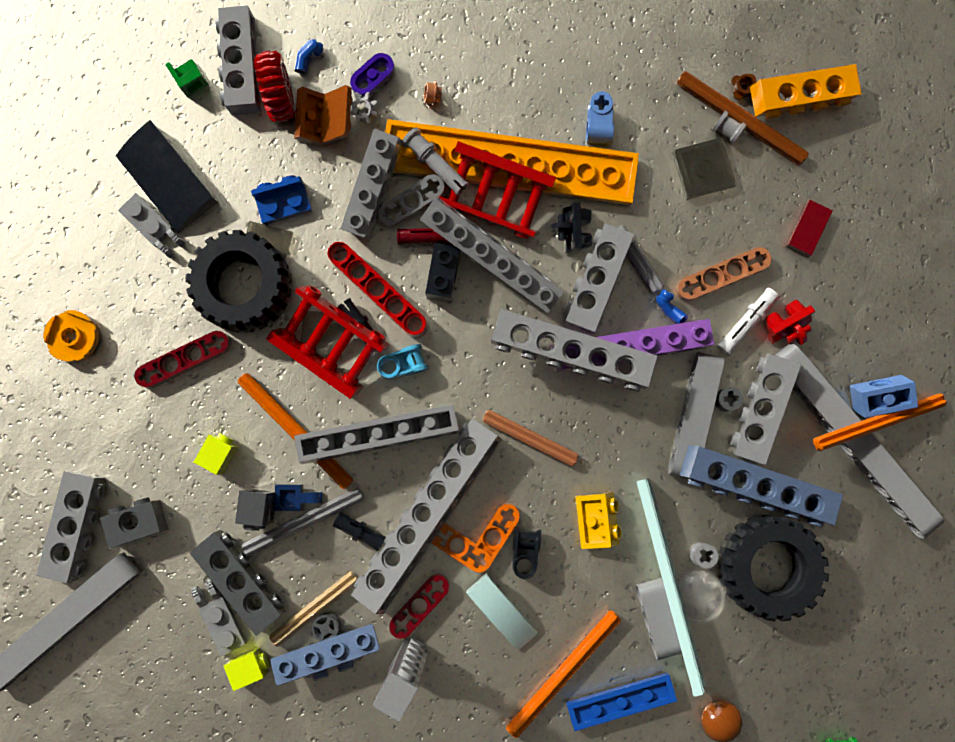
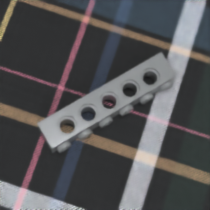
M438 196L435 197L420 218V221L547 313H549L564 293L561 286Z
M500 309L491 343L495 344V349L510 353L512 349L521 352V357L533 361H536L537 357L547 360V365L560 369L565 365L573 368V373L582 376H588V373L599 376L598 380L609 384H614V381L625 383L624 388L636 392L649 387L657 356L503 309ZM518 330H523L527 333L528 340L524 343H518L514 340L513 334ZM542 338H549L553 341L554 348L550 351H544L540 348L539 341ZM570 345L577 347L579 357L576 359L569 358L565 353V348ZM599 353L603 355L605 359L604 366H595L591 361L592 354ZM619 361H626L630 365L629 374L624 375L619 372L617 368Z
M448 405L295 435L294 438L299 463L307 464L457 434L459 430L454 405Z

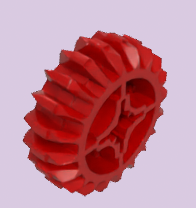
M269 50L257 54L254 59L255 74L262 102L269 119L272 122H285L288 119L294 118L296 109L293 92L281 54L277 50Z

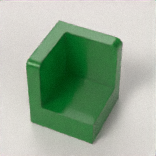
M192 59L177 68H174L170 62L165 63L177 85L187 98L209 85Z

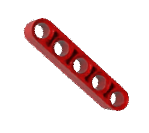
M334 242L330 245L327 252L328 258L345 277L407 335L412 338H420L425 335L428 327L427 322L415 307L344 242ZM342 250L347 252L344 260H335L337 252ZM357 268L366 269V273L362 278L357 279L353 277V273ZM376 285H382L385 288L380 296H374L371 293ZM394 302H401L403 304V310L400 313L394 314L390 312V306ZM419 319L422 322L421 329L418 331L409 330L408 325L410 321Z

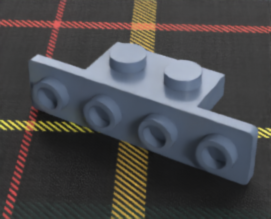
M372 624L274 657L271 659V666L276 685H283L303 677L313 678V681H318L329 677L328 672L338 669L339 672L354 668L353 663L361 661L360 657L379 651L380 646L375 628Z

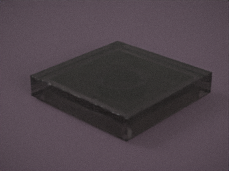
M722 137L679 148L672 152L686 200L730 189L737 185Z

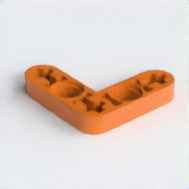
M511 504L500 506L476 543L444 523L440 531L447 535L449 530L453 534L447 539L445 546L440 544L444 540L440 536H436L431 543L475 572H484L490 567L517 525L519 511ZM512 509V515L515 519L506 522L504 527L509 529L507 533H504L500 527L494 526L493 523L495 520L499 524L503 519L501 515L502 510L508 511ZM491 530H496L501 535V541L497 545H490L486 540V535ZM455 538H460L465 543V549L460 553H455L450 548V542ZM469 545L475 547L471 551L473 554L479 556L483 553L485 555L484 560L487 562L485 565L480 564L476 567L474 565L475 560L472 557L468 556L467 561L462 558L468 552Z

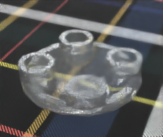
M693 570L677 578L690 622L706 623L715 619L721 613L725 604V591L721 582L713 574L704 570Z

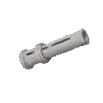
M413 128L405 135L402 145L405 148H410L417 155V160L420 163H426L457 196L463 193L457 183L464 190L467 189L469 183L436 152V145L432 142L429 143L421 135L419 128Z

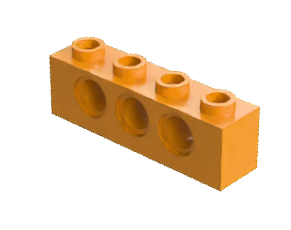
M856 64L760 79L750 87L755 117L765 116L766 119L779 117L783 112H789V115L804 112L806 108H813V111H819L828 108L830 104H836V107H843L851 104L852 99L862 94ZM804 90L807 91L808 97L804 94ZM780 93L784 96L785 101L781 99Z

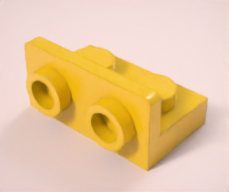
M614 493L575 496L581 549L610 548L619 545L622 531L620 525L617 524L616 514L618 513L619 505L617 498H614Z

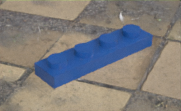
M664 673L568 701L566 705L573 729L578 731L673 703L677 699L670 675Z

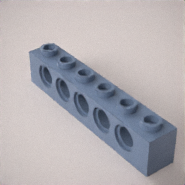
M688 446L680 476L688 478V484L703 488L704 484L713 487L712 492L728 496V493L731 492L737 494L736 500L752 504V501L755 500L761 502L760 508L776 512V509L779 508L784 510L783 515L798 520L800 516L808 518L807 523L822 528L824 523L835 525L843 494L700 446ZM714 465L716 468V474L713 478H711L709 471L710 468ZM736 474H738L740 477V481L737 486H735L734 484V477ZM762 482L763 491L759 493L758 486ZM786 490L787 497L783 501L782 494ZM809 498L810 506L806 508V502Z

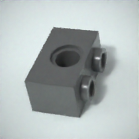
M147 497L134 501V507L125 509L123 505L108 510L109 515L100 518L108 548L118 547L168 530L160 500L150 501V498ZM132 515H135L138 519L136 528H133L130 524Z

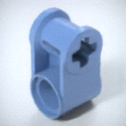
M600 91L591 97L588 106L586 143L612 144L614 135L613 99L607 92ZM597 103H600L602 108L604 109L599 110V106L597 105Z

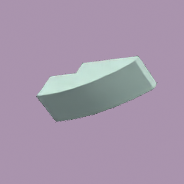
M487 573L467 589L466 593L517 650L521 649L538 634L531 623Z

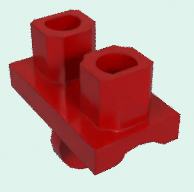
M796 299L785 307L784 311L789 318L783 320L777 312L766 316L764 323L769 331L768 340L772 344L785 337L788 343L795 340L798 344L803 345L807 342L806 334L812 331L808 324L812 322L811 315L815 313V310L811 305L805 308Z

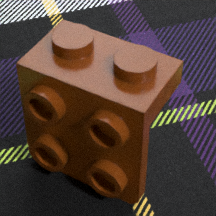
M344 85L325 94L305 87L297 89L294 139L322 146L347 137L351 129L352 88Z

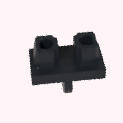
M573 202L571 206L564 207L563 214H558V223L550 225L551 231L558 233V240L564 241V253L571 254L577 250L592 246L591 233H582L581 225L590 224L591 210L581 208L580 202Z

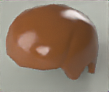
M715 700L704 707L701 715V725L706 736L716 742H730L740 735L743 722L741 714L734 704L726 700Z

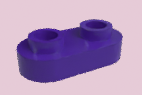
M377 53L364 63L351 76L350 85L353 93L359 92L361 98L367 92H370V96L375 93L394 74L395 67L392 58L388 54ZM384 66L386 70L380 72L378 71L379 67ZM362 83L368 84L366 88H360Z

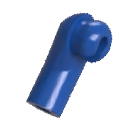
M316 39L308 40L297 51L294 71L299 74H307L309 58L313 54L315 56L321 55L324 48L323 44L317 42Z
M663 289L660 295H657L656 303L671 320L677 324L685 323L688 315L670 303L674 295L670 291Z

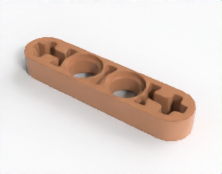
M754 248L687 276L677 284L676 295L683 301H692L759 273L769 267L772 259L771 254L765 248ZM756 255L757 257H763L764 260L761 262V266L759 263H755L748 267L747 262L754 259ZM731 263L740 265L742 270L740 276L730 274L728 268ZM707 273L717 275L718 283L716 286H710L706 283L705 276ZM699 282L700 287L695 288L691 292L692 295L688 292H683L682 289L685 287V283L688 286H692Z

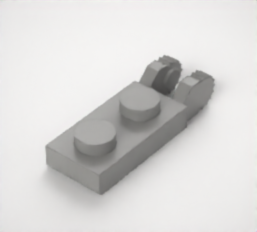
M137 193L118 209L152 245L158 247L167 257L171 258L174 255L172 250L162 243L167 236L172 238V241L180 247L185 244L173 231L174 229Z
M208 579L206 580V586L214 601L208 603L203 591L198 586L191 588V594L195 603L200 607L198 610L220 656H223L246 644L247 640L228 601L214 583Z

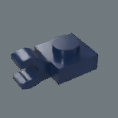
M275 484L274 511H303V503H322L323 492H303V484Z

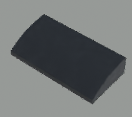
M151 120L139 128L116 154L117 159L177 233H180L218 203Z

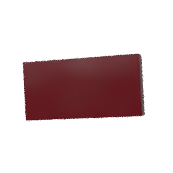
M808 200L786 247L807 257L812 256L833 210Z

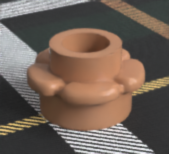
M437 81L433 83L426 82L423 101L434 106L436 102L441 100L442 87L437 86Z

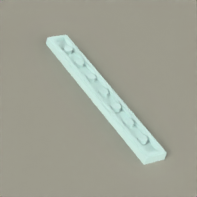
M649 479L637 481L692 692L694 696L703 695L706 690V684L652 483Z

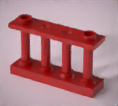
M458 141L455 152L461 153L459 157L461 162L457 173L465 180L471 163L474 164L475 159L485 162L483 166L485 171L472 206L459 202V196L452 189L449 197L439 196V198L455 210L460 209L514 229V235L524 239H528L529 235L534 237L537 231L531 229L530 225L543 190L547 189V186H554L557 177ZM501 168L509 171L508 177L510 178L497 214L493 215L483 211L482 208L494 174ZM525 177L533 180L532 186L534 187L521 223L518 224L507 220L506 216L518 183Z
M311 285L298 287L295 293L301 296L303 300L286 328L270 331L266 340L343 395L352 399L363 388V385L358 383V376L374 351L377 350L381 353L387 350L390 344L385 341L384 335L375 330L370 331L322 297L321 291ZM313 305L321 310L324 315L308 341L302 343L295 338L296 335L294 333ZM335 320L346 329L329 356L323 358L316 353L317 350L315 348L331 322ZM355 334L367 344L350 371L344 373L337 368L338 365L336 363Z

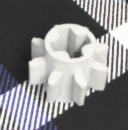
M356 92V100L352 101L350 115L354 114L357 117L356 123H359L362 118H365L366 122L370 123L371 118L369 115H378L379 113L374 110V105L378 103V100L371 101L369 99L370 92H367L362 98L360 93ZM365 101V106L369 108V111L361 114V109L357 105Z

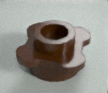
M753 74L736 75L731 79V84L734 86V99L741 100L744 97L752 99L750 87L757 82Z

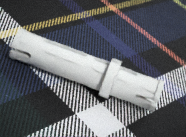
M767 288L754 304H750L747 307L748 311L717 345V348L725 355L730 356L757 323L766 318V313L780 299L779 294L773 289Z

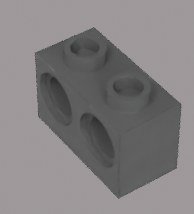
M257 489L239 491L235 524H243L244 530L259 531V529H265L266 525L274 523L275 491Z

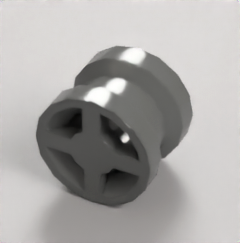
M331 612L321 614L312 625L313 636L318 641L335 637L341 630L340 618Z

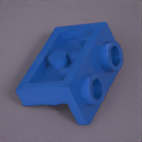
M286 176L280 182L273 184L270 182L262 183L256 189L251 190L264 226L313 212L305 183L300 176Z

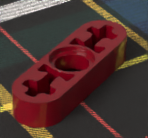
M439 573L431 575L393 616L389 624V630L395 638H407L446 596L449 591V581L446 576ZM442 580L444 582L442 585L444 591L440 592L437 590L432 595V598L436 599L432 603L430 598L421 592L425 589L428 594L433 587L431 581L438 582ZM421 598L426 601L427 609L425 612L416 613L413 610L412 602L415 599ZM405 609L408 610L413 618L418 619L416 622L412 618L408 621L406 625L407 631L403 629L400 631L396 630L397 623L395 621L402 622L408 615L403 612Z

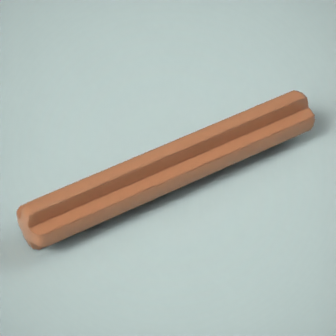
M487 410L483 417L484 423L569 466H574L578 460L579 455L491 410Z

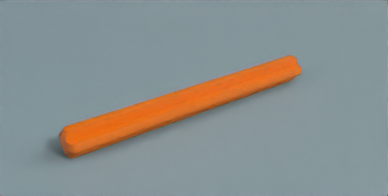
M245 373L238 379V384L294 441L295 435L307 433L250 374ZM333 458L316 462L342 489H346L352 484L353 478Z
M939 393L917 401L918 407L877 415L815 437L813 444L817 451H823L946 406L947 401L944 399V395Z
M610 610L604 615L510 721L506 729L513 737L518 738L618 626L621 619L616 613Z

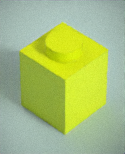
M219 432L218 436L209 434L193 463L216 475H222L226 471L238 446L232 444L233 439Z
M257 648L228 661L223 667L231 687L235 691L263 679L269 673L268 668H270V664L266 654L261 653L260 648Z

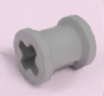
M725 110L712 131H719L728 137L730 143L733 144L747 124L744 122L742 124L738 123L728 116L729 112Z
M697 542L690 548L689 558L694 564L707 569L712 568L718 562V552L713 546ZM701 550L706 551V560L700 559L702 557Z

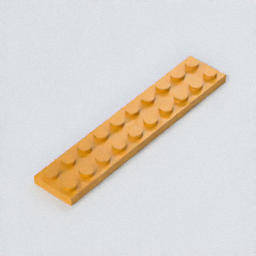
M387 119L385 133L397 136L402 140L410 130L416 127L419 128L421 135L429 143L432 142L436 145V152L456 172L461 162L459 158L461 153L455 152L457 142L459 141L557 177L554 186H547V189L543 190V194L632 205L639 153ZM402 145L393 173L419 177L437 175L426 163H420L417 160V155L410 148H405ZM475 159L474 164L471 163L465 181L480 185L485 171L483 167L485 162ZM499 168L498 172H495L490 186L506 188L510 178L508 177L509 171ZM523 177V180L519 181L516 190L532 192L534 187L532 186L533 180Z

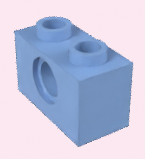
M903 375L850 385L853 410L864 418L918 407L915 382Z

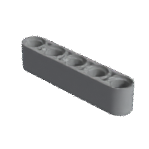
M697 352L694 357L668 466V475L688 480V478L680 476L688 446L705 448L724 367V358Z

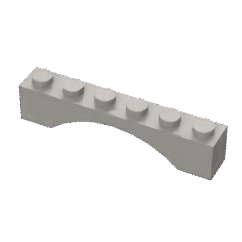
M411 638V640L404 639L387 670L389 673L372 705L400 722L418 690L428 650L424 649L425 644L415 638Z

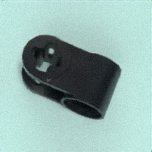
M515 526L512 569L515 575L521 579H529L536 573L538 553L541 545V529L528 531L520 530L519 527ZM521 538L533 539V541H524ZM522 559H527L531 562V570L526 574H522L517 570V564Z

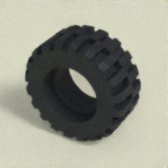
M233 230L232 234L223 231L218 233L219 238L217 239L209 237L205 240L207 245L203 249L198 246L194 251L197 257L195 260L190 259L187 266L191 269V274L187 273L185 277V282L190 284L186 291L188 297L193 299L192 305L195 310L200 312L204 319L214 325L236 333L239 331L245 333L253 332L254 328L261 330L267 327L266 323L268 321L274 322L279 318L277 315L280 309L285 310L288 305L285 299L291 296L292 291L289 288L292 277L288 272L289 266L286 260L281 256L282 254L264 237L260 238L256 233L250 231L247 234L242 230ZM251 260L259 266L262 273V282L257 294L244 304L231 305L226 303L220 297L218 289L222 272L236 261Z
M771 515L754 516L748 518L746 523L740 522L734 527L736 531L726 535L724 539L728 542L725 547L720 546L719 554H722V561L717 562V569L722 571L719 579L721 584L726 587V594L740 608L767 621L775 622L778 619L785 622L791 621V616L800 618L806 615L804 609L806 607L813 609L818 604L815 598L817 596L823 597L826 591L822 588L823 581L828 582L829 574L824 572V567L829 566L828 558L821 555V552L825 550L822 543L815 541L816 535L811 530L805 529L803 524L788 518ZM769 542L783 544L790 552L793 561V570L789 581L782 588L774 592L760 590L754 584L751 576V562L755 553Z

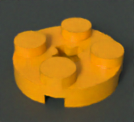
M67 310L58 316H53L47 322L43 338L44 342L47 343L49 353L56 359L66 362L85 361L98 345L100 329L88 315L75 310ZM73 330H75L77 335L76 340H73L71 343H68L69 338L66 337L67 332L72 333Z

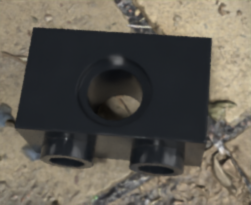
M434 243L425 291L427 299L452 303L461 255L460 249L456 246Z

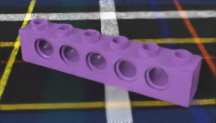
M710 319L596 337L656 356L705 349L714 345ZM570 345L565 348V353L569 358L576 359L579 357L577 347ZM599 353L592 354L591 361L595 366L604 365L605 359L603 355ZM563 365L562 369L555 368L557 373L573 370V368Z

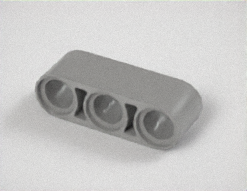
M658 578L636 584L638 599L656 659L661 660L682 654L663 579Z

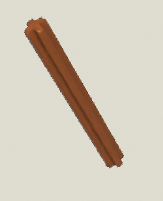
M684 71L677 81L679 86L723 114L726 110L729 112L728 116L740 124L743 122L747 124L744 129L798 165H801L808 157V151L689 72Z

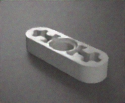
M438 175L426 176L383 204L378 212L380 221L388 226L401 222L432 202L436 196H441L445 191V182ZM430 179L433 182L439 181L438 192L436 194L434 191L426 193L425 195L429 199L424 201V197L417 187L421 185V189L424 190L429 186L428 181ZM411 192L419 197V203L414 208L408 207L405 203V196ZM399 199L402 208L407 213L403 215L402 210L395 213L396 219L394 221L391 218L386 219L384 216L387 213L386 208L395 209L399 205L395 201Z

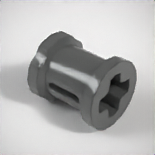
M734 387L721 389L717 393L715 407L723 412L737 410L743 403V395L740 390ZM724 397H732V402H724Z

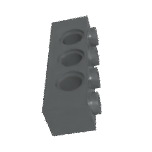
M222 530L213 532L189 553L254 635L257 636L286 612L283 607L285 603L278 594H272L267 588L268 582L265 577L260 573L256 574L251 568L252 562L243 552L239 553L234 547L235 541L229 533H223ZM221 553L226 554L229 558L227 567L222 566L219 562ZM237 574L244 576L246 580L244 587L236 584L235 577ZM253 595L261 597L262 606L260 608L252 604L251 599Z

